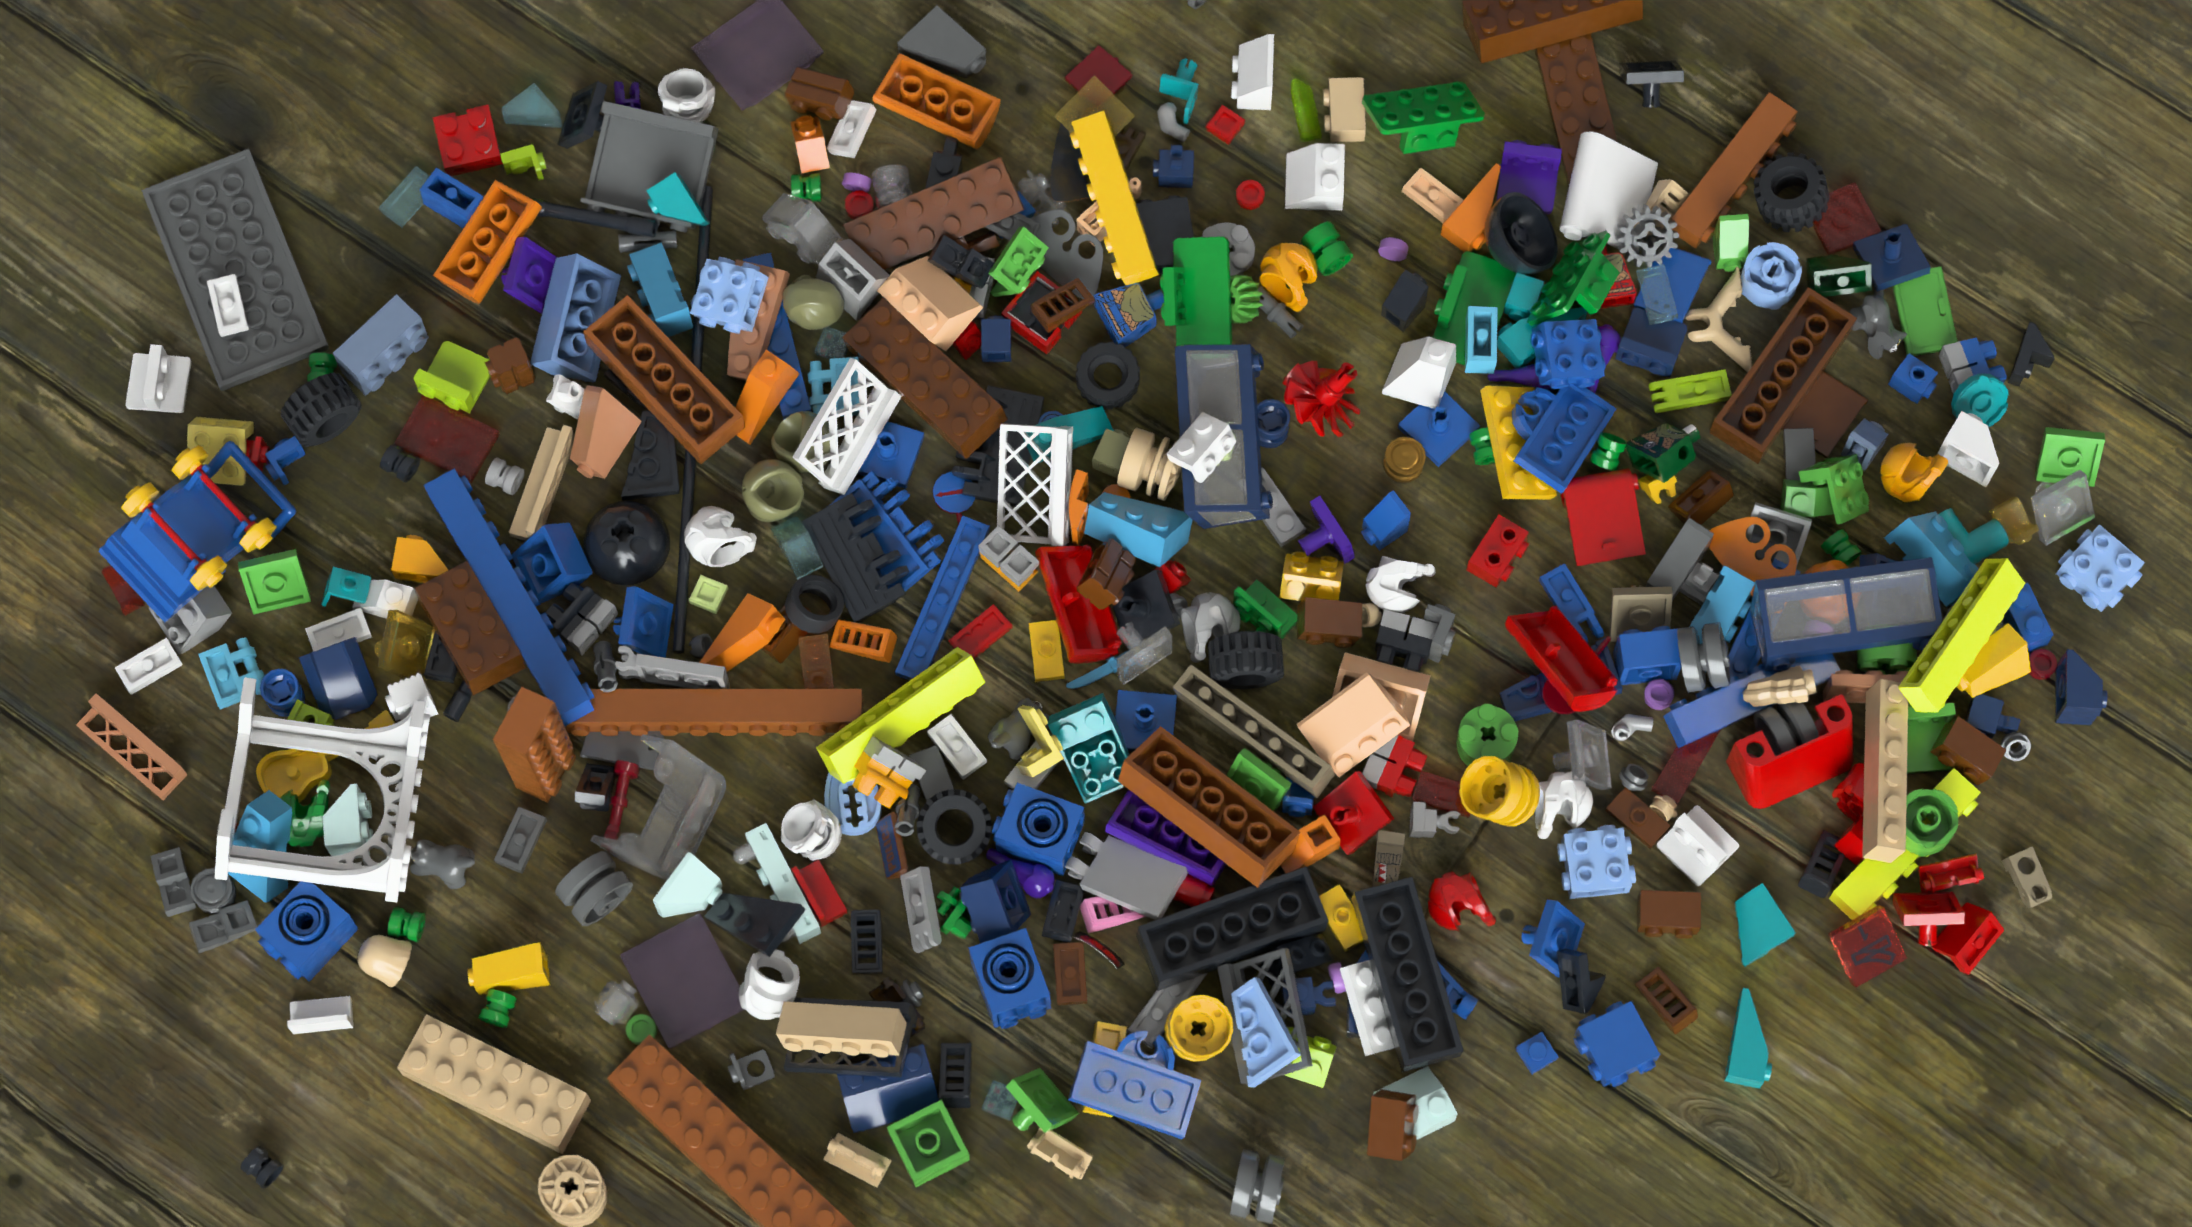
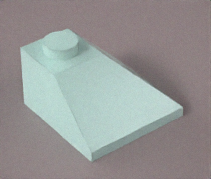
M687 852L657 893L653 902L658 914L663 918L706 910L709 904L714 905L723 892L721 890L722 883L720 878L693 854Z
M1428 1066L1382 1088L1383 1090L1416 1095L1415 1105L1419 1107V1115L1416 1123H1414L1413 1134L1416 1135L1417 1139L1456 1120L1457 1112L1448 1094Z

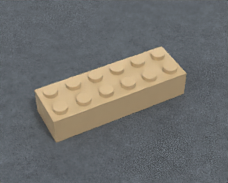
M427 1014L397 1067L403 1076L561 1154L564 1153L591 1102L586 1092Z

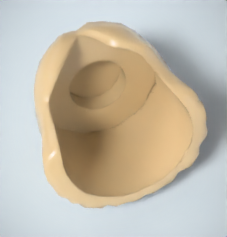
M371 936L364 941L359 950L358 965L367 975L382 981L388 987H394L401 979L407 966L412 945L409 941L397 940L388 936Z

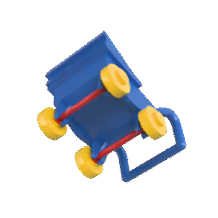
M232 441L226 442L210 463L204 466L202 464L209 454L201 445L191 450L187 448L176 457L177 463L172 468V472L182 481L167 490L154 502L152 501L157 497L159 491L151 482L142 487L139 485L134 487L125 496L127 500L121 508L130 518H134L115 531L98 551L164 623L207 586L211 588L223 578L222 574L226 571L225 568L227 567L226 562L243 549L251 552L254 549L260 550L279 534L296 513L295 507ZM230 456L244 468L283 510L273 522L267 517L257 524V517L254 514L247 518L210 479Z

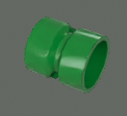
M1330 221L1321 223L1308 231L1300 242L1308 247L1315 256L1317 268L1323 276L1339 271L1353 258V253L1344 241H1339L1340 234Z

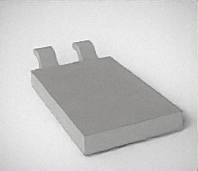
M620 646L618 648L619 654H625L621 657L622 662L616 661L615 663L616 668L619 670L618 674L622 679L635 678L640 679L641 682L685 689H729L730 682L726 669L723 666L637 654L636 656L627 646Z
M1088 832L1084 833L1079 842L1084 845L1082 848L1084 852L1096 856L1091 866H1087L1073 856H1070L1065 865V868L1070 869L1068 872L1069 876L1082 880L1080 882L1082 890L1154 920L1163 917L1188 874L1185 866L1159 858L1109 835L1105 842H1102Z

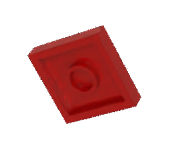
M1361 771L1354 772L1313 807L1319 817L1323 815L1327 817L1341 839L1340 846L1346 855L1353 854L1376 835L1378 830H1382L1395 819Z
M1931 892L1893 893V906L1903 926H1919L1918 943L1920 945L1928 946V940L1931 946L1937 944V925L1964 924L1965 913L1954 892H1935L1934 894H1931Z

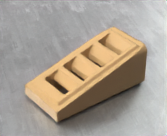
M1671 179L1659 180L1646 204L1651 211L1655 205L1661 208V213L1667 211L1671 215L1669 218L1671 220L1689 194ZM1662 202L1666 205V208L1661 205ZM1653 219L1655 227L1664 228L1660 221ZM1648 231L1645 238L1647 239L1652 233Z

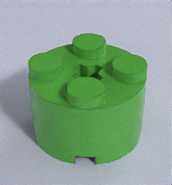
M1877 624L1864 628L1865 630L1894 627L1898 626V624ZM1912 643L1857 650V668L1865 673L1868 671H1881L1883 675H1895L1896 672L1909 671L1917 660V650L1913 648Z
M1483 704L1470 710L1463 717L1456 738L1457 750L1461 760L1467 766L1483 756H1496L1509 762L1514 754L1519 732L1514 719L1508 712L1492 704ZM1482 736H1490L1492 741L1490 739L1483 741Z
M1915 790L1907 795L1906 850L1921 857L1941 851L1947 846L1957 831V806L1946 793L1940 790ZM1928 819L1930 824L1925 825L1921 821Z

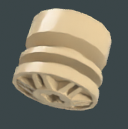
M1136 427L1122 460L1117 486L1137 491L1144 480L1147 481L1146 495L1152 496L1156 486L1159 485L1157 498L1165 501L1177 482L1181 466L1171 462L1167 456L1170 438L1165 437L1159 447L1156 448L1154 447L1155 433Z
M564 1155L554 1159L544 1168L538 1183V1194L543 1206L556 1222L567 1227H582L594 1222L602 1214L607 1204L608 1190L602 1175L590 1160L579 1155ZM572 1182H574L578 1190H572L571 1194L568 1195L565 1186L570 1187Z

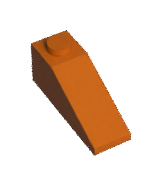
M1497 163L1442 225L1441 236L1462 252H1471L1474 248L1479 250L1485 243V222L1492 208L1501 168Z
M765 350L749 373L735 407L743 415L745 427L736 436L750 445L800 374L768 350Z
M747 593L699 663L723 666L726 672H728L767 645L779 631L785 618L774 605Z

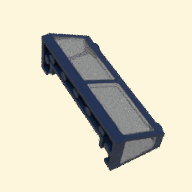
M1250 344L1182 345L1175 347L1180 437L1197 417L1204 412L1229 424L1236 439L1232 450L1224 456L1214 471L1202 483L1195 480L1191 471L1182 467L1184 513L1203 529L1269 519V508L1273 507L1271 492L1266 491L1262 485L1255 380L1256 377L1260 376V371L1264 369L1261 353H1258Z
M1932 557L1756 580L1750 608L1764 671L1774 670L1776 672L1788 670L1794 664L1796 658L1906 643H1912L1914 649L1922 652L1942 623Z

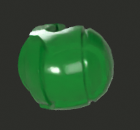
M321 780L318 783L317 793L312 796L311 802L308 805H301L297 794H294L292 789L281 796L280 799L292 807L290 841L287 842L291 846H312L315 838L324 837L323 816L328 811L329 781Z

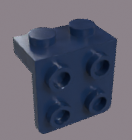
M1635 308L1631 313L1615 359L1627 365L1636 366L1656 375L1670 378L1687 331V326L1670 318Z

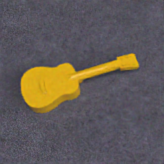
M384 710L368 723L369 726L364 729L381 728L395 723L389 712ZM297 749L271 752L258 763L256 768L257 779L264 793L270 790L281 798L283 794L292 789L294 794H297L300 803L321 780H328L330 778L332 770L329 762L339 757V755Z

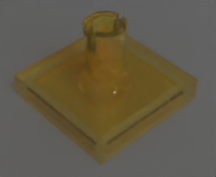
M1094 75L1055 117L1069 132H1073L1072 121L1104 111L1115 137L1135 115Z
M388 610L383 640L377 641L375 645V653L379 657L377 667L403 679H410L411 675L416 677V674L419 673L426 683L427 679L424 677V672L435 634L434 627L399 610Z

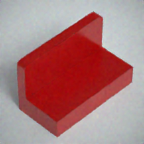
M819 860L800 870L797 866L791 868L798 886L821 927L848 913Z
M1967 902L1962 907L1965 913L1964 924L1947 925L1938 936L1937 944L1931 947L1934 951L1950 957L1960 972L1969 975L2003 933L2004 928L1991 911Z

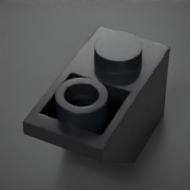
M1405 270L1382 305L1381 316L1402 332L1410 326L1425 308L1429 287L1425 279L1417 273L1412 274Z

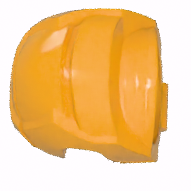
M1279 243L1271 247L1261 261L1262 274L1259 278L1260 283L1279 303L1283 302L1295 312H1300L1308 303L1302 283L1311 284L1316 282V259L1310 249L1302 244Z
M1915 443L1898 444L1887 452L1881 464L1880 474H1882L1881 480L1884 489L1888 494L1903 502L1920 501L1937 476L1942 474L1948 465V460L1939 454L1933 457L1921 456L1917 452L1918 449L1915 448Z

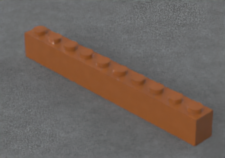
M591 689L595 697L590 700L594 711L570 723L565 728L567 733L575 736H586L589 732H601L605 736H616L619 734V731H630L635 736L648 735V731H660V734L664 736H675L678 733H690L694 736H705L708 733H720L724 736H734L737 733H749L753 736H764L767 733H779L783 736L809 733L813 736H823L826 733H837L863 714L864 699L862 689H615L612 692Z

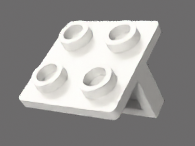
M153 344L150 345L149 354L135 353L132 360L126 407L133 410L183 413L191 359L189 357L168 356L162 345Z
M1696 805L1687 815L1683 813L1675 821L1673 828L1656 845L1696 886L1702 885L1739 848V844L1699 805Z

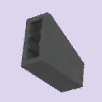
M935 6L897 42L898 54L901 53L929 67L965 79L972 73H978L986 64V49L938 6Z
M1689 518L1647 581L1646 587H1672L1673 601L1696 564L1700 563L1707 553L1714 533Z

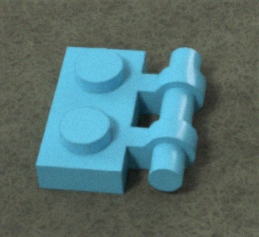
M859 357L830 359V370H822L820 361L810 362L808 383L811 384L812 396L809 398L810 408L813 409V413L818 414L829 395H823V383L831 382L832 390L849 359L853 358L859 362ZM856 370L851 376V386L858 384V372ZM858 391L851 393L852 405L859 403ZM840 396L836 402V411L844 408L843 396ZM859 410L852 412V416L859 414Z
M246 637L236 641L239 650L230 653L229 647L225 643L198 654L220 710L240 702L244 677L256 679L255 693L256 695H261L260 684L265 675L263 670H259L255 660L257 654L254 647L250 646ZM241 662L244 663L248 673L243 676H239L235 666Z

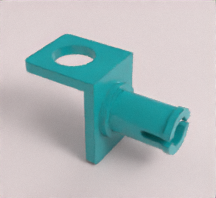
M1186 58L1181 59L1175 77L1162 74L1159 91L1187 100L1183 123L1188 124L1197 101L1199 84L1191 82L1197 69V64L1190 60L1187 68L1188 59Z

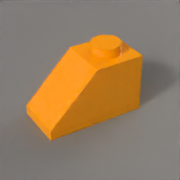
M407 535L406 538L397 537L391 568L395 579L425 583L448 571L429 543L422 537L417 535Z

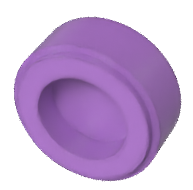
M845 173L842 181L843 187L850 191L862 190L869 192L872 183L869 177L858 173Z
M1385 238L1380 242L1378 253L1385 259L1402 261L1407 257L1408 245L1398 238Z
M1663 679L1650 681L1644 691L1645 703L1655 710L1666 709L1674 698L1672 685Z
M1340 962L1328 966L1330 979L1333 981V989L1337 994L1346 992L1340 968H1342Z

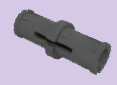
M676 230L657 232L654 238L636 234H618L620 253L639 251L662 243L664 249L677 248ZM661 240L654 242L635 243L636 241Z
M1263 286L1259 287L1258 291L1263 293L1261 296L1264 298V300L1260 299L1263 306L1259 308L1268 315L1267 319L1271 323L1274 321L1290 339L1295 337L1297 333L1289 325L1291 324L1299 332L1304 325L1286 310L1287 306L1283 302L1279 303Z
M599 641L594 645L595 661L593 667L594 672L598 675L600 690L612 692L618 685L615 675L617 668L615 665L616 660L612 654V646L607 641Z
M911 784L908 788L909 794L907 799L905 800L901 797V801L896 806L898 817L895 831L901 836H909L914 832L915 819L919 816L920 806L918 802L921 792L920 788L915 784Z

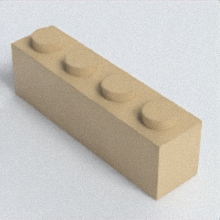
M783 1002L776 1035L784 1048L794 1052L805 1049L815 1050L824 1054L835 1051L844 1052L848 1055L866 1053L877 1057L899 1056L907 1023L900 1010L895 1008Z

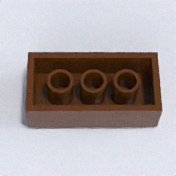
M468 561L415 587L419 603L472 695L526 668L521 652Z

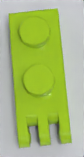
M1726 369L1652 382L1648 385L1650 391H1662L1651 395L1652 402L1664 401V403L1653 406L1655 413L1728 401L1732 396Z

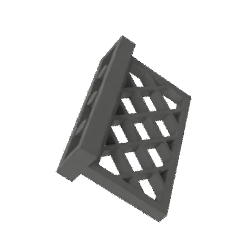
M1287 948L1236 964L1227 963L1218 966L1225 1006L1233 1021L1232 1042L1241 1084L1248 1085L1247 1076L1249 1073L1246 1060H1243L1241 1049L1244 1046L1241 1030L1237 1028L1231 993L1247 983L1244 969L1250 967L1260 971L1257 978H1260L1261 981H1263L1265 976L1275 981L1269 996L1275 1007L1281 1010L1280 1016L1283 1022L1287 1015L1294 1019L1295 1027L1291 1037L1300 1049L1302 1058L1301 1062L1294 1064L1290 1062L1266 1080L1313 1066L1290 951ZM1281 958L1283 969L1279 976L1276 977L1268 970L1275 959ZM1281 986L1286 988L1289 994L1284 1007L1274 1001Z

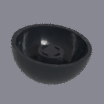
M1518 192L1507 193L1495 202L1487 215L1484 229L1486 245L1492 257L1501 266L1515 273L1535 274L1549 269L1557 258L1558 246L1553 226L1541 207L1528 196Z
M618 501L603 507L588 523L583 539L584 554L591 569L603 580L617 585H634L650 579L663 567L670 551V535L661 516L649 506L635 501Z

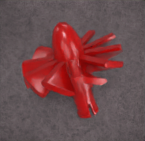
M1310 361L1301 365L1298 363L1288 372L1282 382L1286 386L1284 401L1286 404L1294 405L1297 421L1301 425L1304 422H1311L1317 434L1322 437L1325 436L1323 417L1326 418L1332 432L1337 437H1342L1344 434L1339 428L1336 418L1346 423L1350 429L1354 427V421L1349 419L1341 408L1344 407L1358 415L1360 414V409L1354 403L1341 398L1344 394L1355 393L1353 388L1347 386L1357 377V370H1354L1350 375L1348 374L1354 368L1353 365L1343 363L1336 371L1334 369L1318 368L1317 361Z

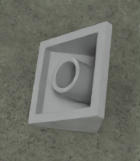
M1755 502L1750 517H1758L1764 520L1770 528V541L1790 547L1796 554L1798 565L1812 519ZM1751 525L1746 530L1748 541L1751 540L1754 533L1762 537L1764 536V531L1759 525ZM1778 551L1775 559L1788 565L1789 556L1787 553Z

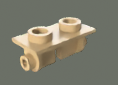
M1039 1128L1036 1136L1030 1140L1027 1146L1031 1149L1033 1155L1036 1154L1048 1162H1054V1166L1069 1174L1070 1178L1082 1179L1093 1158V1155L1053 1130L1044 1133Z
M839 1133L835 1139L832 1138L827 1147L828 1152L823 1159L876 1188L879 1186L891 1163V1160Z

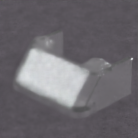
M642 734L640 740L659 753L654 764V775L658 781L664 784L662 792L640 836L635 833L626 832L620 835L617 840L593 835L591 841L619 860L664 880H668L687 852L695 856L725 794L726 781L723 775L675 741Z

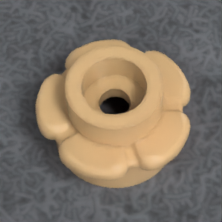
M1656 795L1654 797L1653 803L1649 806L1666 822L1672 817L1676 818L1677 811L1675 809L1677 804L1671 797L1667 795Z

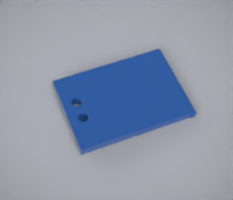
M1670 248L1671 258L1665 255L1661 257L1662 265H1659L1656 261L1653 262L1635 300L1634 307L1683 323L1712 261L1678 248Z

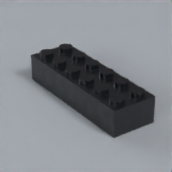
M1306 866L1264 881L1258 888L1253 885L1138 926L1136 937L1157 991L1217 970L1218 966L1227 963L1234 964L1273 950L1277 946L1325 931L1329 920Z
M1413 877L1354 892L1351 900L1401 1072L1460 1057L1464 1052Z

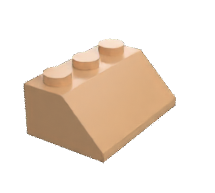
M925 256L896 268L877 291L930 342L947 351L982 310L983 306L945 271L928 262L929 256Z
M1345 652L1332 697L1368 671L1400 704L1410 724L1398 735L1413 741L1431 676Z
M1368 671L1297 723V727L1318 756L1331 765L1334 773L1339 778L1410 726L1400 704Z

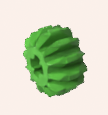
M1247 275L1230 276L1232 323L1251 322L1254 317L1259 316L1258 308L1263 306L1260 302V296L1263 293L1258 291L1259 283L1254 282L1252 277Z

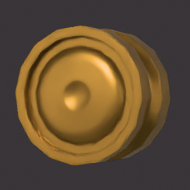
M1399 437L1393 440L1387 446L1383 461L1384 470L1388 477L1400 483L1411 482L1417 479L1422 473L1425 463V450L1421 443L1413 438Z

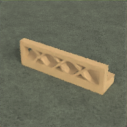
M563 425L561 431L546 428L509 531L511 537L527 541L545 525L572 450L575 437L572 427Z

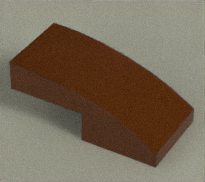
M992 231L966 242L964 236L953 240L967 250L974 249L977 252H983L1000 246Z

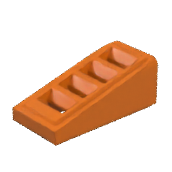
M838 619L829 647L890 663L897 635L891 629ZM846 629H849L850 634L846 644L843 643ZM858 632H860V633H861L860 640H859L858 646H856V645H855V641H856ZM872 635L873 639L870 648H866L869 637Z

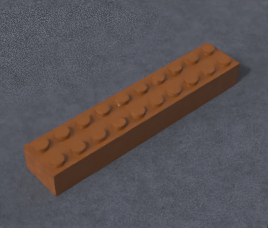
M650 1034L607 1077L610 1085L759 1226L855 1227Z

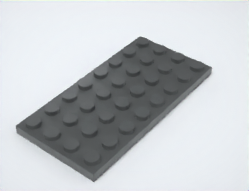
M249 149L141 190L221 391L308 358L310 354L330 349ZM235 274L249 330L221 337L207 281Z

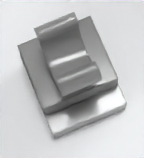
M1697 563L1681 587L1680 592L1702 605L1709 591L1712 590L1718 580L1719 575L1714 573V569L1705 563Z
M1413 802L1410 808L1409 837L1433 838L1436 833V827L1444 829L1447 833L1456 834L1459 831V827L1450 826L1448 819H1458L1460 813L1450 811L1446 815H1437V810L1425 809V802Z

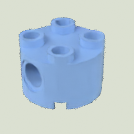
M1776 242L1755 247L1747 256L1741 273L1742 295L1756 306L1777 310L1782 305L1788 303L1795 294L1802 274V268L1796 253L1786 245Z

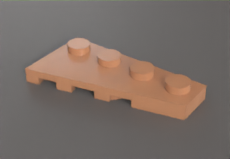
M736 260L735 265L743 266L745 261ZM754 264L759 266V272L768 276L769 279L753 331L741 330L740 334L730 332L728 376L747 381L749 373L765 350L768 349L782 303V294L790 276V273L787 271Z

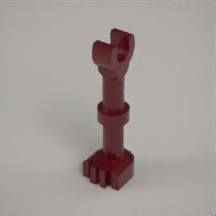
M621 760L615 762L614 772L619 777L615 795L610 800L612 809L603 838L605 848L617 850L623 810L628 805L626 796L629 782L632 778H638L640 772L639 765Z

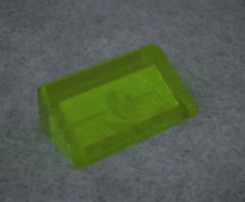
M1292 79L1290 93L1300 141L1307 142L1321 139L1322 134L1312 88L1298 79Z

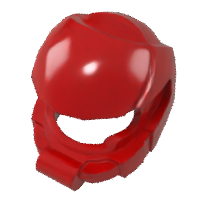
M1454 871L1442 874L1440 878H1436L1428 892V911L1431 918L1439 926L1448 930L1460 931L1459 925H1462L1460 912L1465 909L1470 910L1473 915L1481 917V920L1487 926H1493L1496 923V918L1491 913L1471 872L1458 876Z

